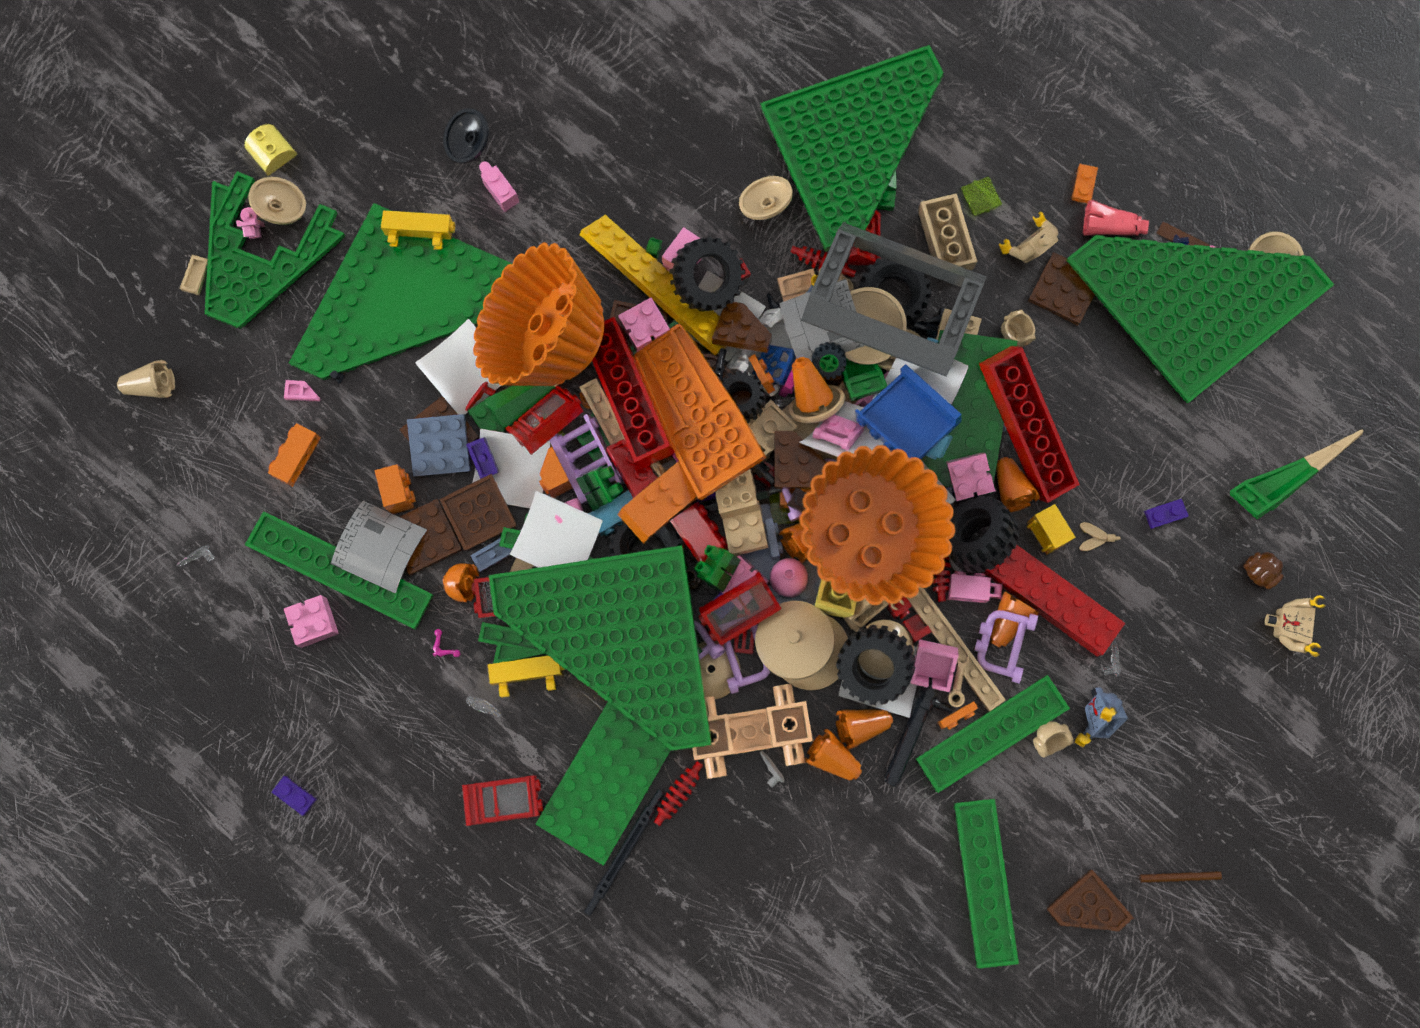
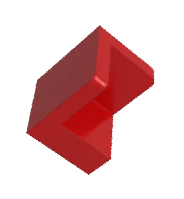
M917 614L901 623L911 635L913 643L932 632L928 625H924Z

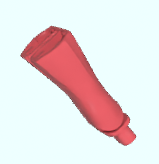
M1089 200L1085 208L1083 235H1146L1149 220H1143L1141 216Z

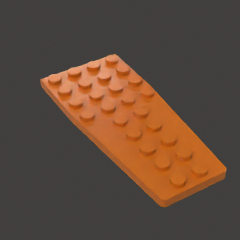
M676 324L668 332L635 353L636 362L674 448V453L698 499H705L766 459L742 412L681 324Z

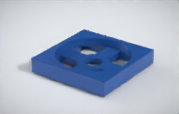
M770 345L768 353L762 352L759 360H764L768 367L766 373L770 372L771 376H773L775 370H783L779 377H773L775 381L773 384L784 386L792 369V364L796 360L795 353L790 348ZM783 352L789 356L787 362L780 360ZM777 361L776 366L771 367L772 362ZM753 370L752 374H754L757 379L758 376L755 370Z

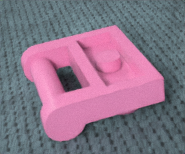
M833 415L824 420L819 427L815 428L813 438L826 440L848 451L863 433L864 427L851 420Z

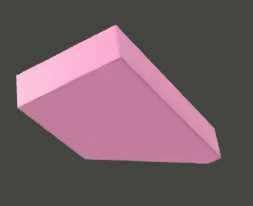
M286 380L285 400L320 401L319 396L305 381Z

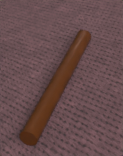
M1220 871L1139 875L1140 883L1222 879Z

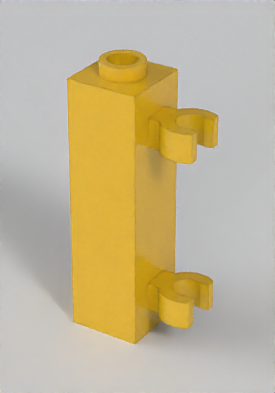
M383 210L381 229L385 235H388L390 247H398V236L433 238L432 246H434V249L442 250V239H451L452 233L455 232V222L452 221L450 215Z
M550 656L488 664L490 684L499 685V695L501 698L509 697L508 683L546 678L547 690H556L554 676L562 675V670H565Z

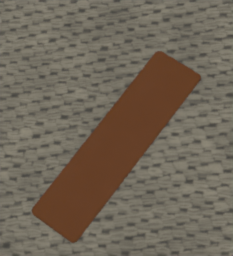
M1162 222L1157 234L1174 243L1211 246L1165 222Z

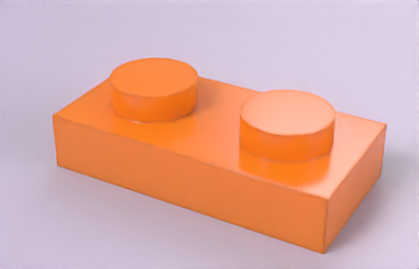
M1084 164L1078 166L1072 200L1088 203L1089 200H1092L1097 167Z
M755 354L750 356L749 360L761 384L768 394L775 391L772 385L775 381L770 372L766 373L765 370L768 369L763 359L759 360Z
M973 701L938 721L941 729L947 727L949 730L958 725L957 720L962 717L966 720L975 715L974 710L978 709Z

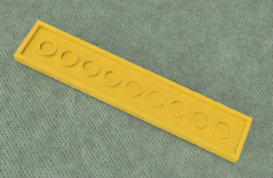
M604 215L581 230L580 236L646 295L652 298L655 303L681 324L711 353L716 356L721 348L725 349L727 347L712 344V337L720 316L715 311H698V309L688 308L689 305L687 303L682 304L680 302L681 297L673 292L676 290L675 285L670 284V280H673V274H669V271L647 253L644 248L609 217Z

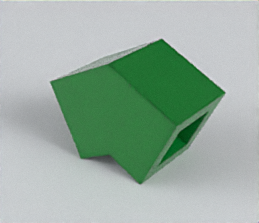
M651 237L648 241L646 252L654 258H658L662 241Z

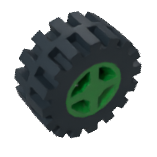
M825 342V345L820 344L819 348H815L812 354V363L822 377H826V379L832 377L835 379L837 375L840 376L842 371L844 372L846 354L839 344L836 346L834 342L832 344Z

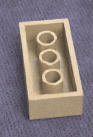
M957 193L921 202L918 213L931 256L968 270H973L977 259Z

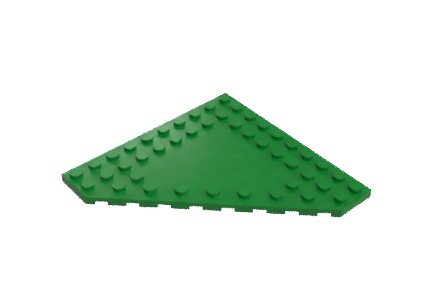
M930 45L761 103L764 116L825 252L829 251L835 235L843 222L862 230H866L943 78V70Z
M373 203L289 364L315 377L326 380L331 378L330 373L332 371L346 373L361 365H368L381 360V358L405 352L409 348L425 345L440 337L450 336L468 319L474 326H478L477 317L481 310H483L485 297L491 293V287L494 281L501 277L503 269L512 263L453 237L451 239H442V250L434 249V246H432L433 238L398 236V247H390L388 235L383 233L381 223L383 210H391Z
M1096 235L1066 259L1069 265L1186 403L1192 401L1334 286V283L1310 256L1305 255L1294 256L1285 253H1264V251H1243L1234 248H1213L1204 245L1193 246L1184 245L1183 243H1162L1153 240H1132L1130 238H1111Z
M682 545L489 575L495 616L532 642L534 646L575 675L585 685L592 688L624 715L639 724L654 738L665 744L667 748L672 751L712 745Z

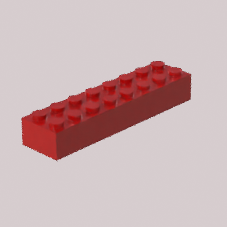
M612 317L604 321L602 341L592 362L634 463L640 469H643L674 454L675 451L623 329L617 319Z
M1010 346L979 363L1027 478L1038 491L1040 496L1038 500L1049 503L1080 485L1023 348Z
M1016 545L1015 549H1012L1011 556L1004 559V563L996 565L992 570L986 569L985 572H981L985 576L990 577L996 584H1002L1003 589L1039 612L1040 616L1097 657L1105 653L1125 624V622L1018 545Z

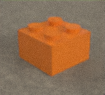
M398 464L375 470L383 507L391 514L414 509L413 502H416L413 491L409 489V484H411L409 474L404 469H401Z

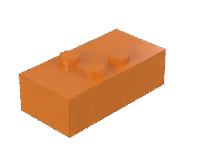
M678 461L623 506L618 515L644 544L698 497Z

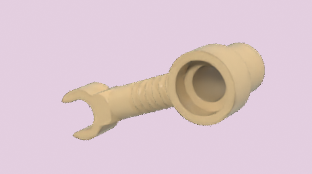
M959 653L953 690L948 695V701L954 707H960L965 701V697L961 692V684L964 670L970 661L967 655L966 660L960 662ZM954 695H958L956 700L952 699Z

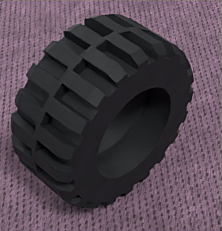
M978 496L977 499L972 497L966 502L962 501L958 507L953 508V516L949 521L955 526V533L949 539L952 545L949 557L955 565L968 572L975 573L977 570L980 573L985 572L986 569H994L996 565L1004 563L1006 557L1009 558L1011 556L1012 549H1015L1017 545L1016 540L1019 538V528L1015 519L1001 501L993 497ZM990 526L989 530L983 537L974 542L968 543L969 539L976 531L983 527Z
M870 625L869 628L864 626L858 632H853L837 656L839 658L836 662V668L839 669L837 675L839 680L843 679L842 687L844 689L848 688L850 690L849 695L852 697L855 695L859 697L858 701L863 703L865 700L870 701V705H876L878 701L883 705L887 704L889 700L895 701L898 699L899 695L906 691L915 672L914 664L916 660L915 656L912 655V646H907V639L904 636L900 638L897 635V630L893 629L891 632L887 630L888 626L884 625L881 628H877V625ZM870 649L885 653L891 659L894 666L892 676L882 680L867 676L860 668L859 655L863 651Z

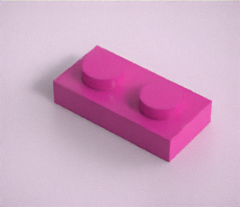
M792 370L778 394L784 398L788 393L792 394L794 391Z

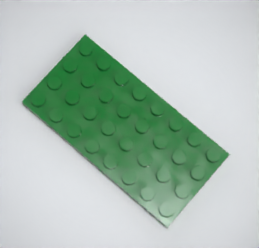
M940 330V332H939L938 344H939V341H940V339H941V336H942L944 330ZM964 333L954 359L967 365L968 369L951 404L962 414V422L948 434L953 438L943 458L937 457L935 460L925 455L921 459L930 470L935 472L937 479L943 486L952 487L946 461L981 452L986 453L990 469L986 473L989 472L994 483L1004 422L979 363L1010 346H1017L1018 341Z
M608 702L535 825L604 866L671 750Z

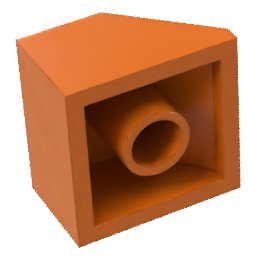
M550 447L540 471L542 480L539 483L546 495L550 494L552 498H555L573 489L553 447Z

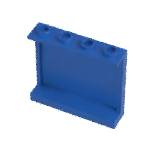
M905 364L900 369L901 374L861 411L855 410L856 421L860 426H866L870 430L871 436L876 440L880 439L884 443L883 446L889 448L890 452L895 449H902L908 455V459L917 457L921 460L962 422V414Z

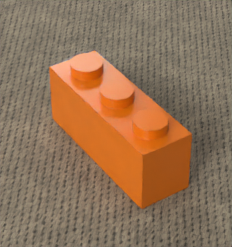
M296 423L289 430L286 442L279 447V454L276 459L270 463L268 474L293 487L321 437L317 433Z

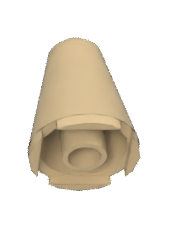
M156 360L120 376L117 387L124 395L167 398L172 395L170 394L171 390L175 389L173 371L166 367L165 364H168L166 361Z

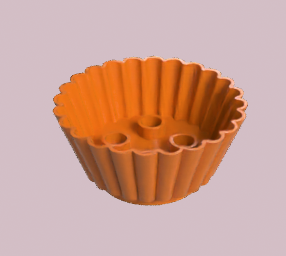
M545 242L541 243L538 248L531 246L525 254L517 255L513 263L503 269L501 277L494 281L491 293L485 297L483 310H481L477 317L478 327L474 332L476 343L473 348V354L477 356L475 364L477 368L481 369V376L483 378H488L491 384H500L501 386H554L575 377L590 364L599 349L603 337V307L600 297L566 248H560L556 243L549 246Z
M878 445L873 450L866 446H860L855 450L854 454L845 451L839 454L837 462H827L823 466L822 475H817L812 479V491L806 493L803 497V505L806 510L801 513L799 518L800 524L805 528L801 535V541L805 547L809 548L807 552L808 561L812 565L818 566V576L824 581H831L832 589L835 592H847L851 600L859 602L866 599L871 605H879L883 600L890 604H896L902 599V596L906 598L915 597L919 592V587H929L933 583V574L941 573L945 567L943 558L949 556L952 551L949 539L955 533V526L949 521L953 516V508L949 503L945 502L948 495L947 490L942 485L937 484L938 479L935 472L929 469L924 470L923 462L917 457L908 459V455L902 449H895L890 452L889 448L883 445Z

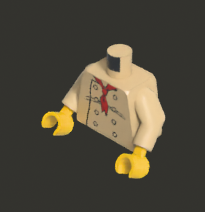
M1039 212L1040 217H1033L1036 226L1041 228L1017 247H1011L1010 241L1005 239L1004 245L999 244L1002 254L1009 253L1027 263L1039 257L1059 241L1057 238L1058 229L1046 220L1042 212Z
M1319 595L1313 600L1311 598H1304L1285 603L1282 608L1277 609L1276 615H1266L1265 625L1274 627V636L1279 638L1280 642L1289 650L1302 653L1310 652L1312 656L1317 657L1319 653L1312 652V649L1321 647L1318 643H1312L1316 609L1312 607L1315 605L1318 608H1324L1326 605H1317V601L1325 598Z

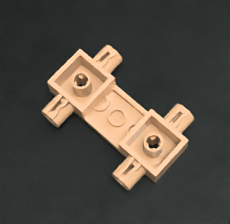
M792 684L773 687L776 706L735 714L717 715L714 696L705 697L710 732H713V735L716 734L717 738L713 740L712 745L694 747L692 749L694 761L704 759L707 779L727 776L724 756L783 746L786 766L805 763L802 743L812 742L813 739L806 701L795 703ZM787 719H789L790 722H794V726L791 727V730H787V728L784 727V724L787 722Z

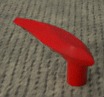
M484 382L469 400L465 410L468 411L482 398L484 393L492 396L496 390L488 387V382Z

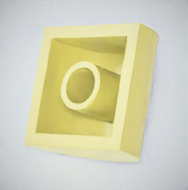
M271 124L256 128L245 141L246 150L268 176L297 155L275 126Z
M821 579L815 607L825 614L836 617L853 616L857 602L851 600L847 592H835L832 589L831 581Z

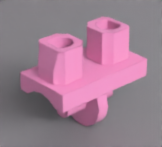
M249 207L241 211L242 221H236L237 227L242 228L244 237H249V239L261 238L260 228L265 227L264 222L258 220V215Z

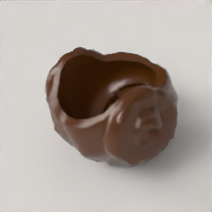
M1256 552L1243 565L1249 578L1257 585L1266 589H1272L1284 578L1281 560L1270 552Z

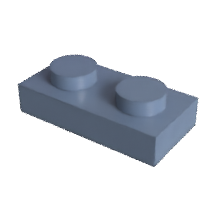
M501 538L470 555L480 573L511 556L512 549L499 546Z

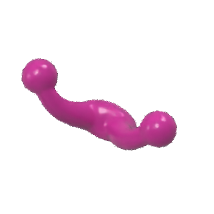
M435 630L437 637L433 646V655L435 657L437 655L442 657L447 654H453L454 657H459V650H441L439 648L442 630Z

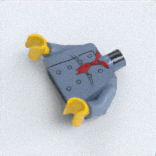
M1100 687L1091 690L1093 699L1085 707L1088 727L1083 734L1079 733L1075 739L1076 744L1084 747L1085 744L1091 742L1092 737L1109 738L1128 719L1122 707V700L1115 694L1104 693Z

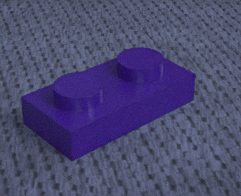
M486 437L466 444L480 479L500 472Z
M1182 499L1144 511L1150 529L1189 516Z
M283 776L272 791L274 795L302 816L306 815L317 800L287 776Z

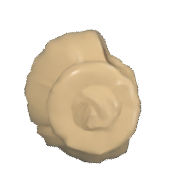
M1023 310L1011 312L1008 316L1004 317V322L1001 326V333L1004 339L1018 341L1017 347H1023L1035 341V326L1032 319Z
M1048 722L1040 726L1037 730V737L1033 739L1038 754L1043 758L1072 745L1074 742L1066 724L1060 725L1057 722Z

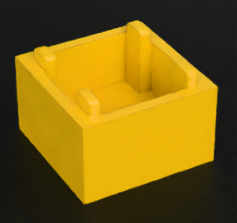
M1055 504L1034 515L1027 522V528L1032 530L1043 548L1041 550L1042 553L1045 552L1046 555L1076 538Z

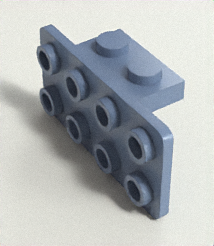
M761 504L762 518L769 548L742 555L754 566L750 570L751 572L758 570L770 581V572L773 566L780 561L779 553H783L781 541L777 542L776 539L779 529L778 524L773 523L770 507L768 504Z

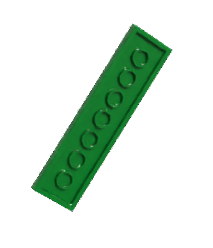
M1046 675L916 758V761L935 791L939 793L1070 708L1049 676Z
M995 799L954 803L977 968L1019 964Z

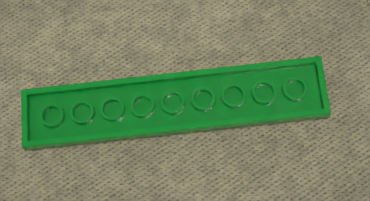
M264 511L245 543V546L415 630L434 596L400 579L396 593H393L332 565L331 561L336 550L335 546Z

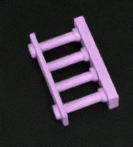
M586 414L583 416L587 422L586 424L564 436L556 434L549 440L581 504H588L585 498L588 493L583 494L576 481V478L583 473L608 464V466L612 467L615 474L609 478L610 483L616 480L621 485L625 484L606 451L607 445L598 430L600 426L597 419ZM591 430L595 438L594 441L572 453L567 451L565 447L567 442ZM597 447L600 448L604 457L582 469H576L574 465L575 459Z

